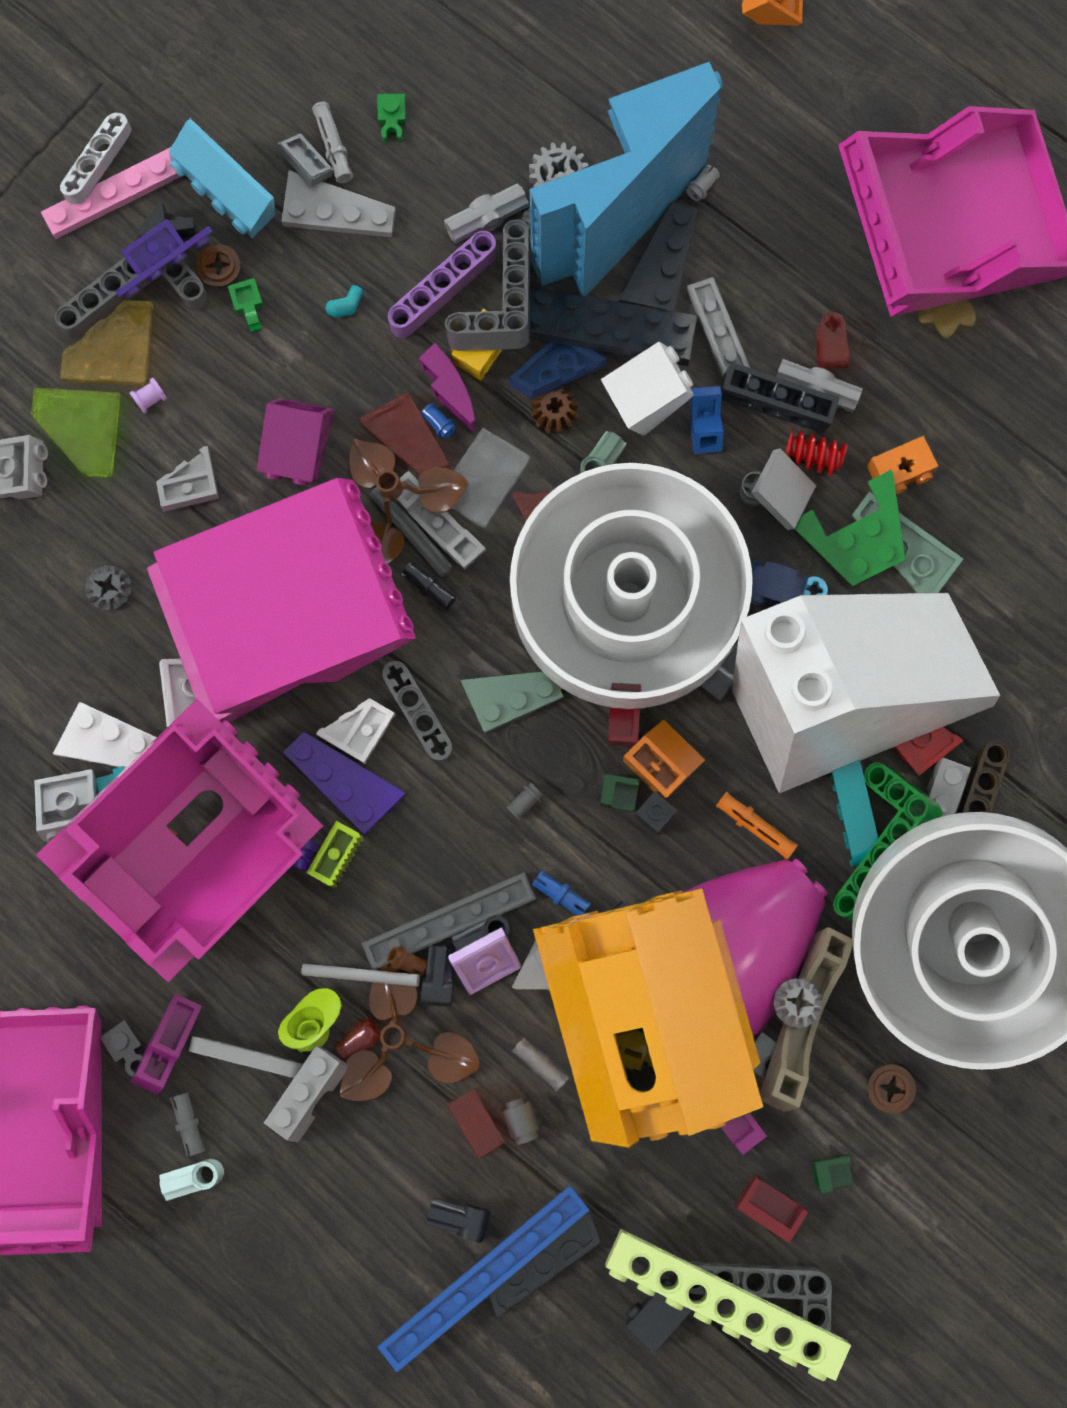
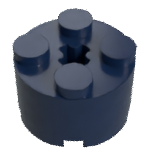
M753 560L751 566L752 596L750 605L763 608L764 603L775 606L804 595L809 579L807 575L804 574L801 579L797 577L798 571L768 561H766L765 567L758 566L759 560Z

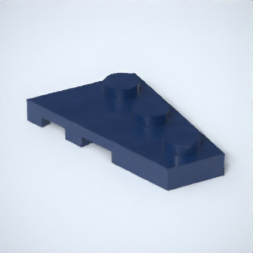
M549 342L510 376L509 385L532 399L605 367L607 358L592 349Z

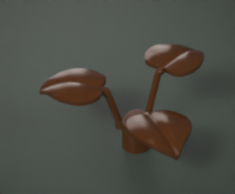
M354 439L352 442L349 465L354 481L365 489H372L377 486L383 495L382 501L384 502L386 525L384 526L380 522H372L370 524L375 536L381 543V552L385 562L389 565L399 557L404 547L403 533L399 529L391 528L392 521L389 501L400 497L403 489H406L415 494H421L420 502L426 510L432 513H443L452 509L467 489L468 482L461 474L453 470L435 467L427 469L419 475L418 484L420 488H415L406 481L401 482L398 475L394 472L396 459L393 452L387 446Z
M384 965L380 970L398 972L389 965ZM373 982L369 993V1007L372 1014L381 1021L392 1017L393 1020L382 1029L380 1034L381 1043L384 1045L381 1049L382 1056L380 1060L374 1052L369 1050L357 1051L347 1059L346 1064L350 1067L342 1077L339 1095L351 1101H368L384 1094L392 1081V1072L383 1065L387 1060L388 1051H401L407 1045L432 1054L428 1060V1070L434 1079L446 1084L459 1082L478 1071L480 1067L479 1058L473 1046L456 1033L446 1032L439 1034L435 1038L434 1049L410 1040L408 1033L398 1026L397 1023L399 1020L398 1015L406 1016L414 1010L418 1000L416 987Z

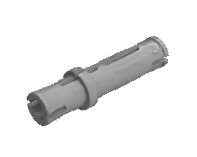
M325 101L318 102L312 107V111L316 117L326 147L325 155L327 161L331 163L337 182H349L353 179V173L348 164L347 149L341 143L329 103Z

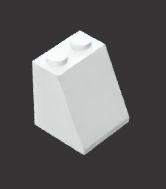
M657 342L601 379L628 429L639 434L646 435L694 396L690 388L693 382L685 370L680 371L676 364L679 361V357L671 346L667 347L661 342Z

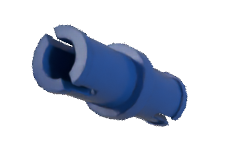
M543 870L537 876L538 879L532 884L534 888L536 887L552 898L555 905L558 906L560 904L575 915L586 914V910L591 906L590 902H587L571 891V886L566 883L562 885Z

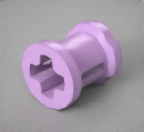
M151 378L150 383L137 392H130L144 414L147 412V408L159 400L165 401L168 399L154 378Z

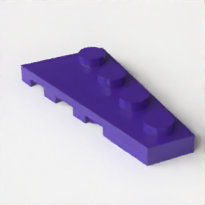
M305 732L283 751L364 835L407 795L402 790Z

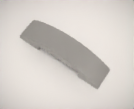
M409 471L400 478L401 482L406 481L409 485L420 488L418 480ZM403 489L401 496L395 500L425 533L461 567L466 569L486 551V548L467 529L464 530L447 511L432 513L422 506L420 502L421 494H415Z

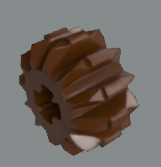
M562 386L558 388L557 392H553V390L548 391L547 394L537 396L538 399L531 402V406L534 408L531 411V417L538 419L536 422L537 428L546 425L547 434L551 433L552 428H556V432L560 435L562 433V426L571 429V420L578 419V413L575 411L578 409V402L572 401V392L563 395L564 387ZM551 407H557L559 413H552Z

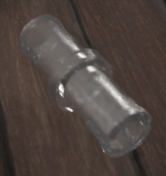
M525 1037L512 1050L514 1054L532 1068L531 1072L534 1075H540L556 1092L570 1078L550 1061L551 1057L549 1055H543Z

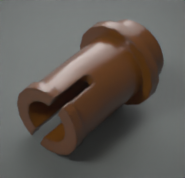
M403 946L393 947L388 954L387 961L394 969L401 968L409 973L419 974L421 977V973L424 974L427 968V960L407 952V949Z

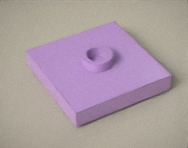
M502 928L448 956L469 995L522 967Z

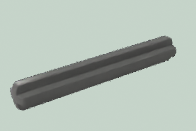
M376 487L372 490L370 496L385 513L384 502L382 501L383 495ZM390 500L391 521L439 576L447 575L452 570V565L398 503L395 500Z

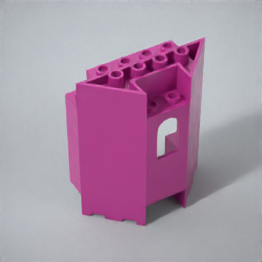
M198 699L177 717L36 854L81 901H84L134 952L168 983L194 956L199 960L303 855L300 849L323 827L297 800L300 794L289 784L284 787L276 779L280 774L269 763L263 765L256 758L259 753L247 741L242 744L235 737L238 733L236 729L226 720L221 723ZM206 790L218 793L223 802L220 814L188 846L166 827L199 793Z

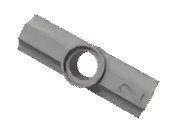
M517 183L493 196L486 194L476 198L471 202L469 208L445 219L444 225L451 240L456 244L479 231L490 232L495 230L503 223L504 219L528 208L529 202L524 190Z
M785 359L782 360L776 375L778 378L839 397L837 408L851 413L854 412L863 389L836 379L833 373L826 369L818 367L809 369Z

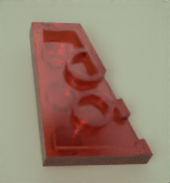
M408 392L358 418L359 423L418 475L430 468L449 467L446 457Z

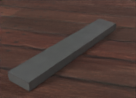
M525 872L361 944L372 970H377L384 965L390 964L387 958L393 947L403 946L407 949V952L411 954L464 932L486 921L490 916H500L536 900V897Z

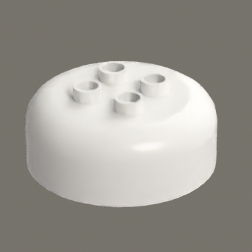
M621 463L597 467L574 476L559 485L539 503L527 519L519 534L511 562L510 587L512 610L519 636L533 661L545 675L569 693L583 700L613 708L634 709L661 705L676 700L702 685L719 669L732 651L739 636L741 619L747 617L752 596V568L748 548L736 521L726 507L705 487L691 478L676 471L649 464ZM611 684H641V692L611 690Z
M985 812L958 813L936 818L913 828L893 842L879 856L865 877L856 899L852 922V942L858 978L868 1003L886 1028L904 1044L930 1059L969 1069H999L1024 1064L1044 1056L1066 1042L1067 848L1047 832L1028 822L1010 816Z

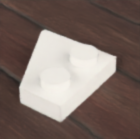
M369 698L358 705L353 711L345 713L337 721L318 730L316 735L365 764L394 718L395 713Z

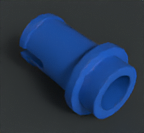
M433 403L427 405L421 412V417L436 430L438 437L447 439L455 432L454 420L448 419Z

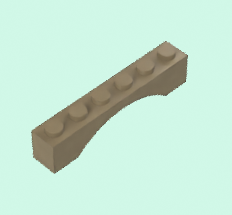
M829 927L815 933L799 979H804L815 985L818 993L822 995L821 1006L823 1009L818 1016V1020L807 1027L794 1028L783 1023L760 1090L762 1102L783 1112L800 1107L809 1080V1060L815 1032L828 998L847 965L853 947L852 938ZM800 994L797 998L791 999V1002L796 1005L797 1012H799L800 1008L809 1006V1004L802 1001Z

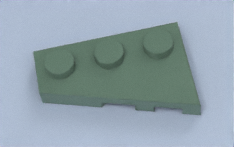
M544 672L461 680L484 734L564 699L559 686L545 675Z

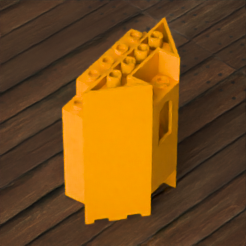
M702 888L684 893L680 890L659 895L643 903L602 913L594 911L570 917L560 923L533 929L591 1141L630 1148L633 1144L639 1142V1138L649 1137L651 1141L665 1138L668 1136V1133L678 1131L679 1135L688 1134L690 1136L706 1129L720 1128L726 1125V1121L763 1107L753 1071L760 1064L755 1041L721 920L711 921ZM643 1028L656 1075V1082L651 1090L645 1092L638 1091L629 1084L615 1033Z

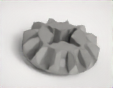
M790 979L781 984L775 993L774 1008L776 1014L782 1022L790 1027H807L818 1020V1016L823 1009L821 1006L822 995L818 993L814 984L804 979ZM800 994L802 1001L809 1004V1006L802 1007L797 1012L796 1005L787 1000L795 999Z

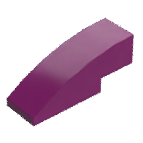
M434 343L419 357L420 368L434 380L431 384L432 395L473 432L476 429V423L466 386L449 358Z
M176 993L174 994L131 1079V1083L156 1095L160 1093L175 1061L184 1047L201 1010V1005Z

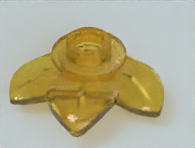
M966 300L919 310V322L922 324L934 322L938 332L945 339H948L956 331L959 324L973 327L975 324L974 309Z

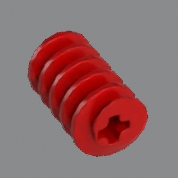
M792 428L784 453L790 459L794 457L795 464L798 467L803 460L806 461V470H810L814 464H817V473L820 474L825 467H828V476L831 477L836 470L839 471L841 468L847 444L844 443L838 450L836 440H833L827 446L826 437L822 436L815 443V434L811 433L804 440V431L800 430L794 437Z

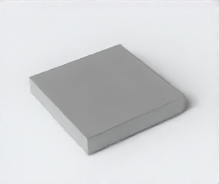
M779 448L773 450L751 494L787 530L796 527L816 485Z

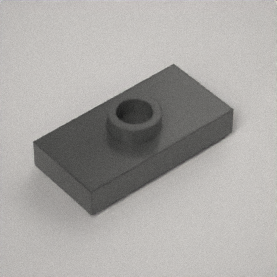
M301 133L278 143V151L310 186L333 176L334 169Z

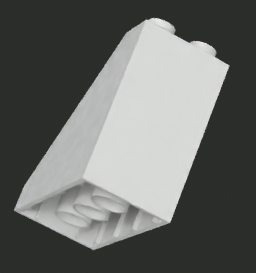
M948 593L800 595L741 619L732 692L779 793L831 773L833 770L859 759L863 760L993 707L1000 697Z

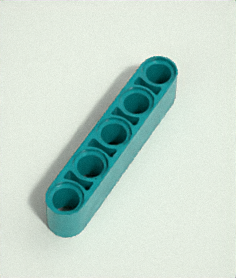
M860 759L833 770L832 776H830L831 781L835 783L832 787L833 791L837 792L839 804L836 805L839 818L844 822L846 832H843L846 848L850 849L852 860H850V864L852 867L858 866L878 840Z

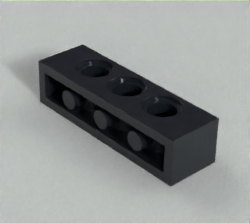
M730 362L724 372L720 385L721 400L823 434L833 422L839 397Z

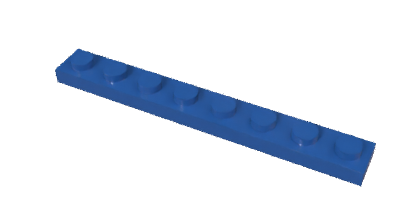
M569 1185L387 1337L377 1348L394 1370L398 1372L590 1211V1209L572 1186Z

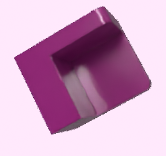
M750 1113L726 1121V1125L721 1127L742 1155L767 1137Z

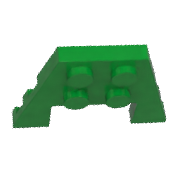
M892 470L868 481L881 507L880 510L829 536H826L814 510L802 515L794 528L852 586L906 560Z

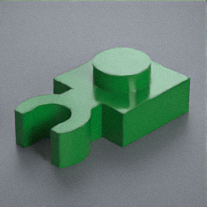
M377 94L378 124L384 125L381 130L383 142L387 143V136L392 132L397 134L398 143L402 142L403 134L399 125L406 124L405 94Z

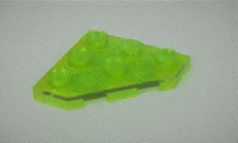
M34 388L31 415L84 476L112 477L120 404L119 393Z

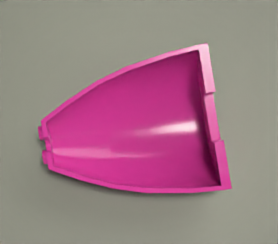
M785 859L745 868L708 880L682 892L702 888L711 921L721 920L754 1039L776 1014L774 996L777 989L784 982L797 978L826 904L824 897L828 893L817 881L814 883L810 881L805 875L808 872L807 869L797 859L793 862Z

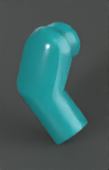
M352 285L347 297L327 302L326 312L335 318L354 314L364 290L359 286Z

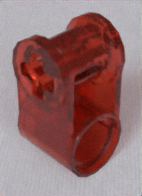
M829 312L823 316L816 328L817 366L823 369L848 368L850 352L847 343L845 319L837 312Z

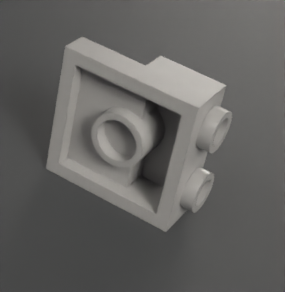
M31 435L0 440V498L26 499L42 496V488H45L47 485V477L43 472V460H46L48 456L47 448L42 440Z
M92 769L34 780L36 831L43 842L49 843L97 796L96 776Z

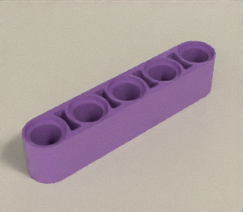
M488 231L475 233L391 307L388 312V321L393 335L399 338L410 336L494 262L497 250L493 234ZM487 245L490 249L482 252L478 250V247ZM461 263H467L470 265V267L465 270L457 268V266ZM441 281H446L450 283L445 288H439L436 286L437 283ZM420 299L429 301L425 306H417L415 304ZM401 317L408 319V321L402 325L395 323V321Z

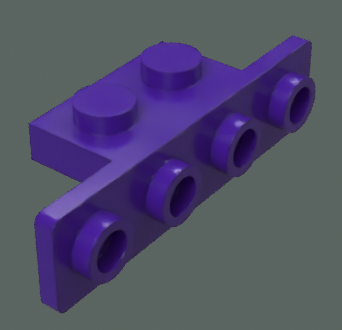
M166 219L120 251L137 276L115 291L116 295L120 297L124 294L126 298L130 297L141 289L138 283L148 278L151 282L163 273L161 267L170 261L172 265H175L187 255L184 251L193 245L197 249L210 240L207 236L212 231L210 227H205L189 240L183 242L171 223Z

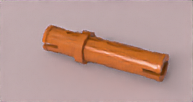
M728 791L717 803L716 807L736 820V825L739 827L744 826L784 856L786 860L798 846L797 843H794L754 813V808L750 805L746 807L730 795Z

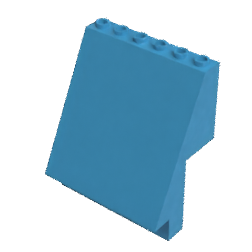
M710 62L609 98L611 109L608 110V115L625 154L530 189L531 263L541 287L572 275L580 295L586 296L667 211L670 203H674L686 191L688 183L694 181L707 164V159L710 157L709 148L712 144V132L715 131L714 121L717 118V105L720 103L719 94L720 89L723 88L720 74L718 71H713Z

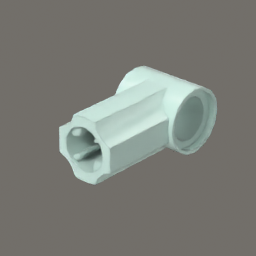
M206 1159L193 1165L160 1174L159 1184L161 1192L166 1201L200 1190L209 1189L220 1183L223 1179L224 1168L218 1160ZM204 1166L209 1167L213 1171V1180L211 1182L205 1181L201 1175Z

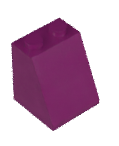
M283 398L268 402L256 471L264 472V477L280 480L282 476L292 478V483L299 485H309V482L317 480L331 428L334 409Z

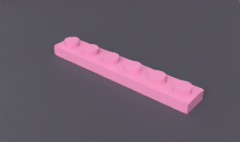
M170 148L96 184L87 199L80 204H70L64 200L41 211L54 238L57 239L180 178L181 176L170 166Z

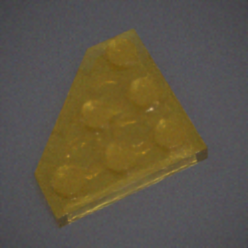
M123 300L115 307L116 310L104 320H99L85 332V336L75 345L71 344L63 351L60 379L63 382L146 386L154 310L153 303L151 301Z

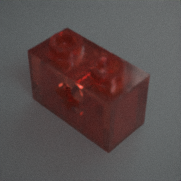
M475 1088L447 1105L478 1158L505 1143L506 1140Z

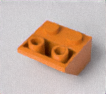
M664 719L644 735L623 758V762L665 800L705 761Z

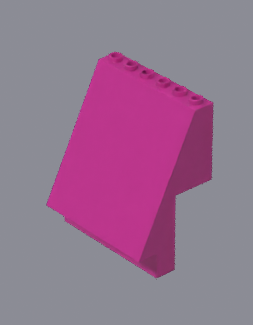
M969 106L929 134L857 131L838 145L890 317L1061 279L1067 276V210L1035 110Z
M335 478L153 552L157 562L148 567L147 570L195 698L221 723L225 720L230 723L302 683L336 682L416 639L413 632V623L407 616L402 604V595L395 587L391 577L392 570L385 562L381 552V543L373 532L370 524V515L363 507L360 499V490L353 480Z
M78 1006L75 1009L48 1007L45 1010L19 1008L16 1011H0V1255L91 1252L94 1227H102V1041L99 1038L102 1036V1021L96 1008Z

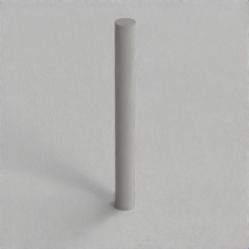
M303 964L301 970L303 976L418 987L420 981L419 974Z

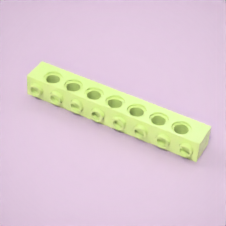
M620 1229L605 1262L606 1268L610 1269L609 1275L622 1282H626L627 1278L639 1283L637 1289L650 1296H654L655 1292L667 1297L665 1302L679 1310H683L685 1306L695 1311L694 1317L704 1323L711 1325L713 1320L724 1325L722 1331L737 1339L742 1334L752 1339L751 1345L766 1353H768L769 1349H772L781 1354L779 1359L794 1367H797V1364L800 1363L808 1367V1373L819 1380L825 1381L828 1377L836 1381L851 1347L847 1340L623 1229ZM637 1257L647 1258L649 1261L647 1270L641 1273L632 1269L633 1260ZM665 1271H673L677 1274V1280L674 1285L664 1286L660 1283V1277ZM694 1285H702L705 1288V1295L700 1300L689 1298V1290ZM723 1299L733 1301V1309L728 1314H720L717 1311V1305ZM752 1313H758L762 1317L761 1324L757 1328L746 1326V1319ZM781 1327L790 1329V1336L785 1342H777L774 1338L775 1332ZM811 1341L817 1342L819 1346L817 1353L814 1356H805L803 1353L804 1346Z

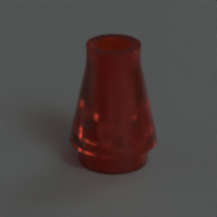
M370 1018L364 1021L360 1019L335 1044L338 1053L346 1059L350 1055L377 1045L381 1033Z

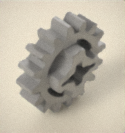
M564 142L560 148H556V145L551 143V150L541 147V156L533 155L534 164H529V173H531L529 175V182L534 184L533 187L574 173L575 171L571 169L572 164L577 171L585 169L589 165L584 162L583 153L576 155L575 146L567 150L566 143ZM541 171L543 172V176L546 177V181H545V182L543 181V179H542V177H541V174H540Z

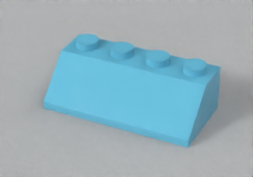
M189 119L169 150L170 166L179 176L186 175L192 181L190 183L199 195L203 196L206 194L212 200L211 205L221 215L226 213L233 220L231 223L242 235L247 233L253 238L275 216L274 197L193 120Z

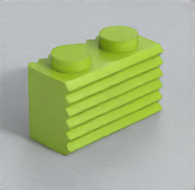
M336 821L306 873L328 886L336 888V883L340 882L339 878L343 877L342 873L346 872L345 867H349L348 862L352 861L351 857L355 856L354 852L358 851L357 847L361 846V841H364L363 837L356 831Z

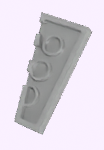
M289 170L281 221L284 227L393 237L396 214L394 206L322 181L310 186L299 173Z

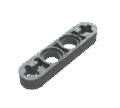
M400 661L387 663L382 672L383 679L428 756L436 762L447 761L453 753L451 741L409 670ZM393 668L397 671H404L400 676L405 685L408 681L411 682V685L404 686L398 693L395 692V689L400 688L394 678L388 679L391 676L390 670ZM407 692H415L419 697L417 704L413 707H407L402 703V697ZM423 716H428L433 720L432 728L426 732L420 731L417 728V721ZM437 730L441 732V734L435 735L441 745L444 743L448 745L444 748L445 754L442 756L438 752L432 753L435 746L431 739L427 742L424 741V738L434 735Z

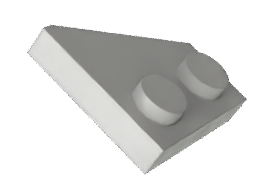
M208 446L202 447L199 450L200 454L188 463L183 461L172 473L166 474L156 482L163 512L219 499Z

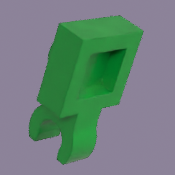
M255 278L229 285L228 289L236 314L245 313L251 333L262 330L256 310L264 306Z

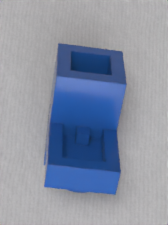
M720 386L692 388L694 396L689 401V423L694 454L722 452L724 430L720 416L722 396Z

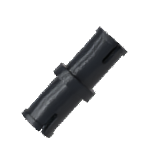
M413 561L402 571L401 576L420 589L419 593L421 595L430 597L445 611L456 601L457 596L439 584L438 578L434 575L429 576L415 565Z

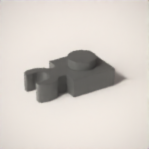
M124 1020L99 1038L115 1062H119L124 1058L126 1061L125 1070L128 1075L133 1077L135 1073L133 1064L136 1060L141 1061L143 1054H139L136 1049L141 1047L143 1043L129 1022Z

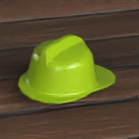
M328 988L317 989L305 996L280 1024L278 1034L283 1045L291 1049H297L301 1053L313 1051L315 1046L322 1047L328 1039L329 1028L340 1014V997L335 991Z

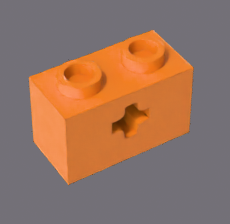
M924 436L871 458L867 468L873 479L892 470L896 495L905 491L907 489L906 486L916 482L917 485L931 480L933 478L932 474L938 468V464ZM899 466L902 468L908 467V472L905 469L899 470Z

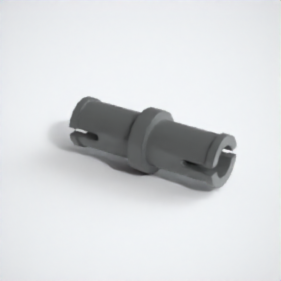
M189 1092L170 1097L169 1099L177 1121L175 1128L176 1131H180L186 1157L205 1151L197 1126L200 1122L198 1117L195 1118Z

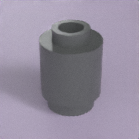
M521 1097L505 1103L507 1109L503 1110L502 1114L510 1137L515 1140L516 1145L539 1138L537 1130L540 1128L531 1102H524Z

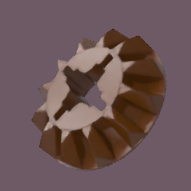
M215 244L205 248L199 254L196 261V271L200 280L209 287L216 286L221 289L222 286L227 284L232 285L233 280L239 277L241 262L238 254L231 247ZM218 257L223 266H226L221 269L220 275L212 268L217 265Z
M883 1065L872 1072L867 1082L868 1097L876 1108L885 1113H900L906 1110L915 1098L916 1085L914 1079L901 1066ZM893 1079L895 1081L894 1086L898 1087L899 1090H903V1093H892L888 1101L887 1091L880 1088L879 1085L889 1084Z

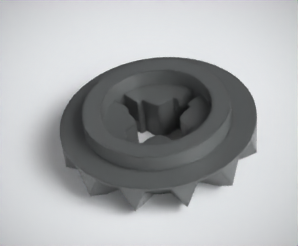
M104 564L103 567L93 569V573L86 578L87 583L84 590L88 600L99 609H117L125 604L131 594L130 578L118 566ZM112 579L111 584L118 592L108 590L103 595L104 589L98 583H108Z

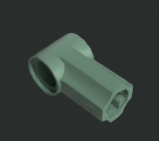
M606 431L590 455L582 461L580 474L590 468L614 464L625 449L626 443L614 432Z

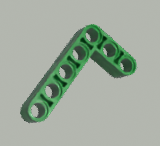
M880 762L873 763L867 767L864 773L865 783L899 811L834 899V911L841 917L853 921L856 899L862 883L879 856L907 831L930 820L942 817V808L937 802L900 773ZM925 807V811H924V813L921 815V811H922L923 808Z

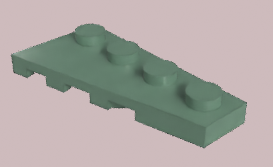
M869 492L852 514L855 521L881 509L874 494ZM899 513L906 560L894 567L916 593H938L962 562L963 558Z

